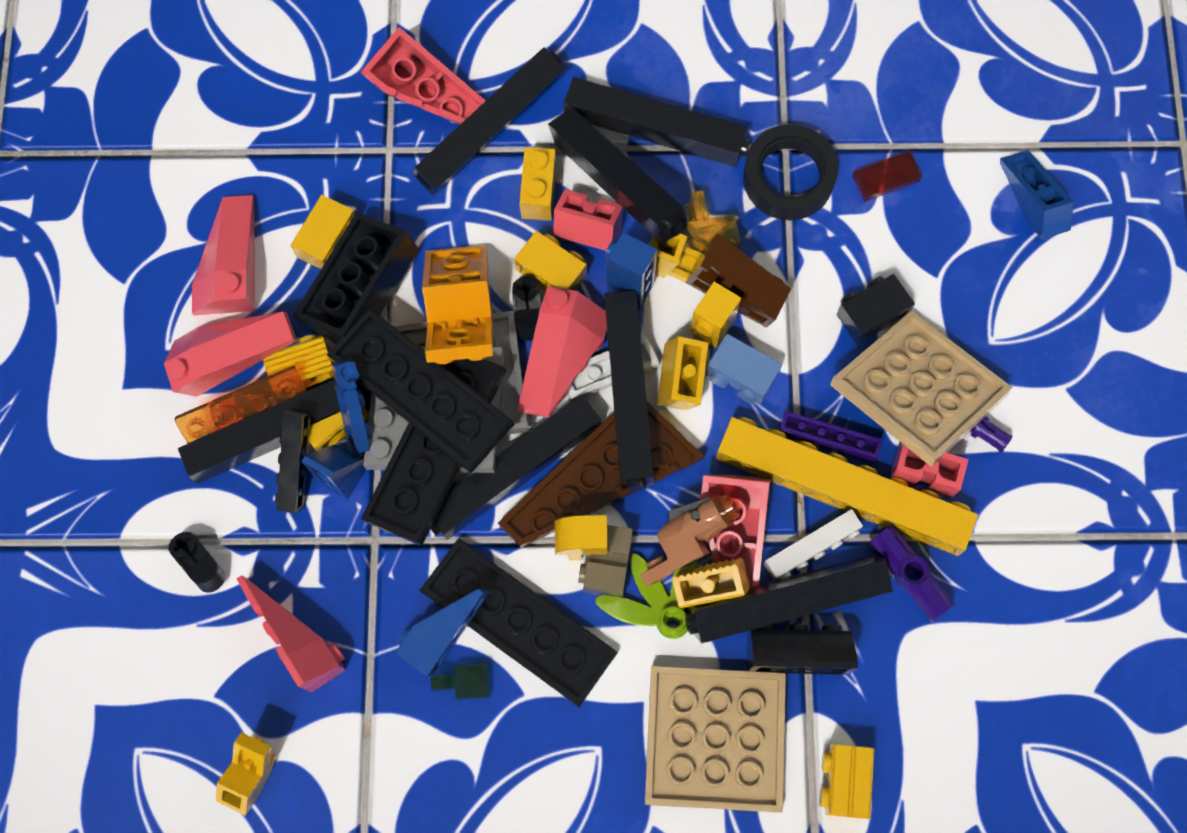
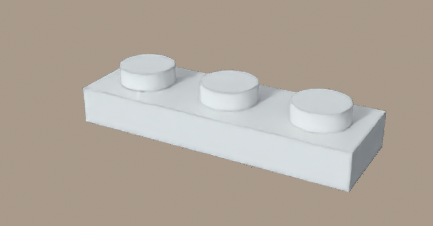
M647 335L641 337L645 373L659 367V361ZM609 351L594 356L587 361L588 366L582 373L579 372L570 385L568 395L571 402L581 394L586 397L612 386Z

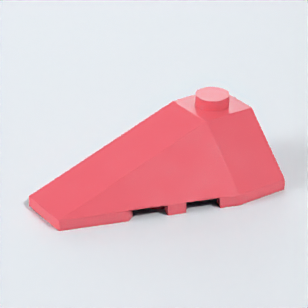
M400 27L396 29L361 71L363 76L385 94L459 125L486 101Z
M253 195L222 197L192 283L193 316L255 311V217Z
M547 286L535 328L517 408L518 412L550 417L570 390L573 380L579 372L582 373L588 366L587 361L604 344L607 334L605 310L580 292Z
M284 311L199 326L174 340L165 359L164 367L173 392L198 397L296 342L297 339L288 314Z
M703 475L701 500L709 497L716 498L730 523V526L724 528L708 542L713 562L717 564L719 561L724 562L726 559L730 561L732 558L737 560L738 557H741L744 561L750 587L759 585L771 478L744 475Z
M243 575L236 578L254 611L259 617L264 616L266 621L263 622L262 626L266 633L277 645L281 644V646L276 648V651L298 687L312 693L345 671L341 663L345 660V657L335 642L330 645L325 639Z

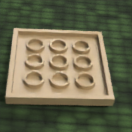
M910 311L836 374L830 386L931 467L1007 397L1012 389L1004 380L913 311Z
M651 666L645 805L783 813L786 673Z

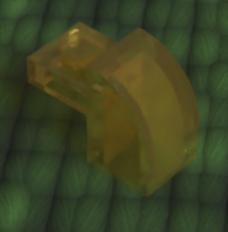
M703 190L691 192L690 202L685 205L688 222L687 227L684 229V235L688 236L686 242L689 247L701 253L718 233L739 249L741 241L734 214L709 218Z

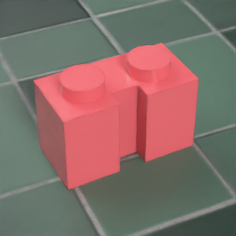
M564 189L554 208L553 236L606 251L612 240L617 242L621 233L623 208L618 203L599 199L598 203L588 201V195Z
M901 444L896 451L890 477L900 478L913 487L919 481L928 483L927 490L952 499L961 490L969 459L946 453L931 467L904 444Z

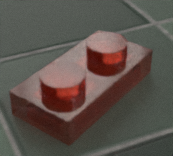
M907 151L855 170L852 177L864 202L918 183L922 175L911 152Z

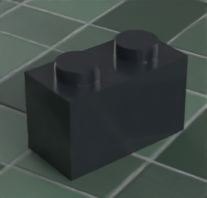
M894 273L885 279L882 276L875 278L866 286L867 289L858 294L854 291L840 301L841 305L836 315L857 345L899 321L914 307V301Z

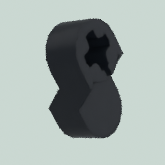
M524 276L518 278L512 286L514 322L517 336L522 340L532 341L542 305V295L539 281L534 277Z
M181 532L171 539L168 547L170 554L199 590L210 593L223 585L225 581L223 569L191 532Z

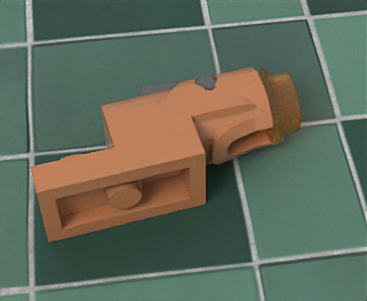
M727 493L721 497L716 495L713 498H705L669 512V522L657 534V538L668 559L666 560L664 556H660L646 564L648 571L640 574L646 587L659 582L710 554L704 540L709 542L724 528L733 525L734 520L740 517L733 500Z

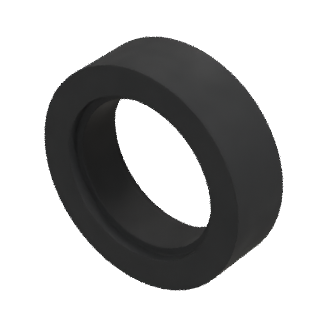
M781 125L771 128L762 133L753 142L748 151L743 172L745 191L751 202L760 211L773 218L799 220L809 217L818 212L831 196L838 174L836 154L829 142L810 128L799 125ZM781 149L799 150L807 154L815 162L819 171V183L813 190L802 196L787 197L771 190L764 182L761 175L762 162L771 153Z

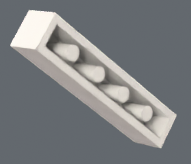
M851 509L765 560L764 566L774 581L790 577L792 570L797 568L800 571L809 565L807 561L812 558L818 560L826 555L824 551L829 548L835 550L843 545L842 541L849 538L851 540L860 534L859 530L863 525Z

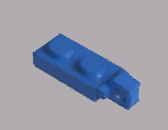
M351 359L332 364L336 386L334 387L348 445L358 453L370 451L368 439L372 438V433L368 422L363 420L361 409L365 408V403L360 390H356V381L360 376L356 365Z

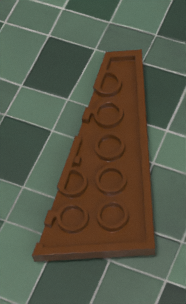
M647 401L654 484L704 460L705 456ZM614 412L498 522V525L520 548L553 533L554 522L557 519L590 515L638 492L630 491L627 487H620Z

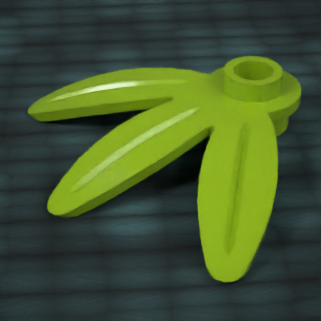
M631 554L629 561L632 576L641 595L651 607L630 599L611 595L597 596L595 599L596 605L620 621L639 626H657L660 634L668 639L683 637L688 632L685 623V615L687 613L684 611L685 608L680 609L678 606L673 582L671 583L670 597L667 596L661 581L646 587L640 574L648 571L647 562L638 554ZM697 561L682 569L686 570L687 568L692 569L694 566L697 567ZM675 620L679 623V626L670 628L667 623Z

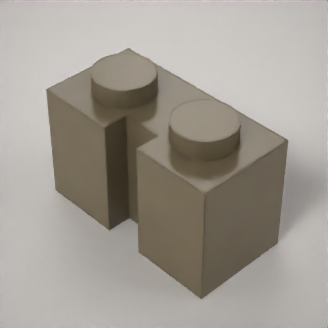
M607 525L608 555H589L587 564L581 563L578 583L584 584V593L623 598L633 529Z

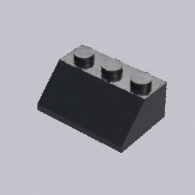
M775 624L750 630L747 633V671L848 675L858 669V659L852 631H842L841 625H823L822 630H809V625L791 624L789 625V630L775 629Z

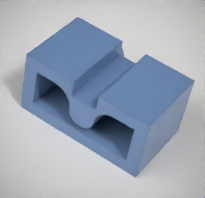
M726 334L707 366L706 375L710 376L709 379L712 383L721 388H726V386L730 385L739 390L737 395L742 400L751 404L756 402L761 405L778 377L783 364Z

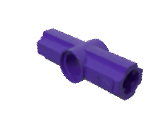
M893 525L886 528L869 542L878 556L886 559L887 566L893 573L896 584L908 592L930 622H933L955 605L953 600L930 573L927 562L914 553ZM905 566H912L918 571V581H912L906 577L904 572Z

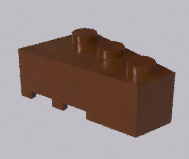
M718 233L701 251L685 282L706 294L715 281L741 297L738 313L765 328L776 321L791 291V288L784 284L782 279L772 275Z

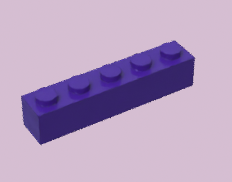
M788 411L784 412L779 431L783 432L788 438L809 442L815 446L871 463H875L878 459L883 441L879 438Z

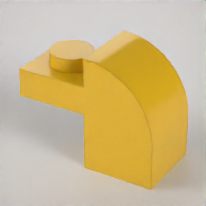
M680 233L663 245L654 236H651L648 245L657 249L656 275L662 278L668 275L686 282L700 255V252L684 246L688 236Z
M607 515L571 516L557 519L554 522L555 555H568L569 561H582V555H608Z
M241 732L234 742L232 762L217 782L216 802L246 816L259 797L273 769L276 755L271 753L272 747L258 737H251Z

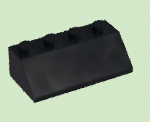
M356 212L293 314V317L337 344L369 308L378 315H381L418 253L419 248L407 231Z

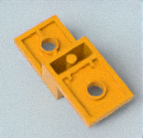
M487 245L425 251L422 291L427 317L425 345L427 363L448 364L460 359L479 361L493 356V313L488 281Z

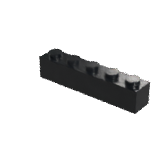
M290 408L284 410L281 416L283 427L279 438L281 453L278 456L280 467L276 478L278 492L275 496L276 510L297 513L303 510L306 467L301 461L305 455H308L310 410Z

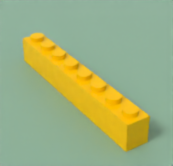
M731 417L715 460L758 477L771 478V482L845 512L852 509L856 516L888 528L893 525L899 533L953 555L959 556L966 551L978 514L970 511L971 508L955 501L951 503L939 499L940 496L930 490L921 489V491L910 488L908 487L909 484L900 478L890 477L888 479L877 475L878 471L866 465L857 467L847 463V459L839 454H824L817 451V447L809 442L799 441L797 443L786 439L787 436L783 432L775 429L766 431L756 427L757 424L748 418L739 417L736 419Z

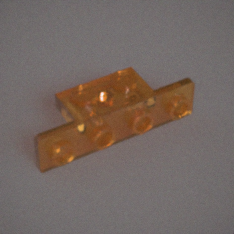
M291 366L174 417V420L185 441L190 443L307 392L296 367Z

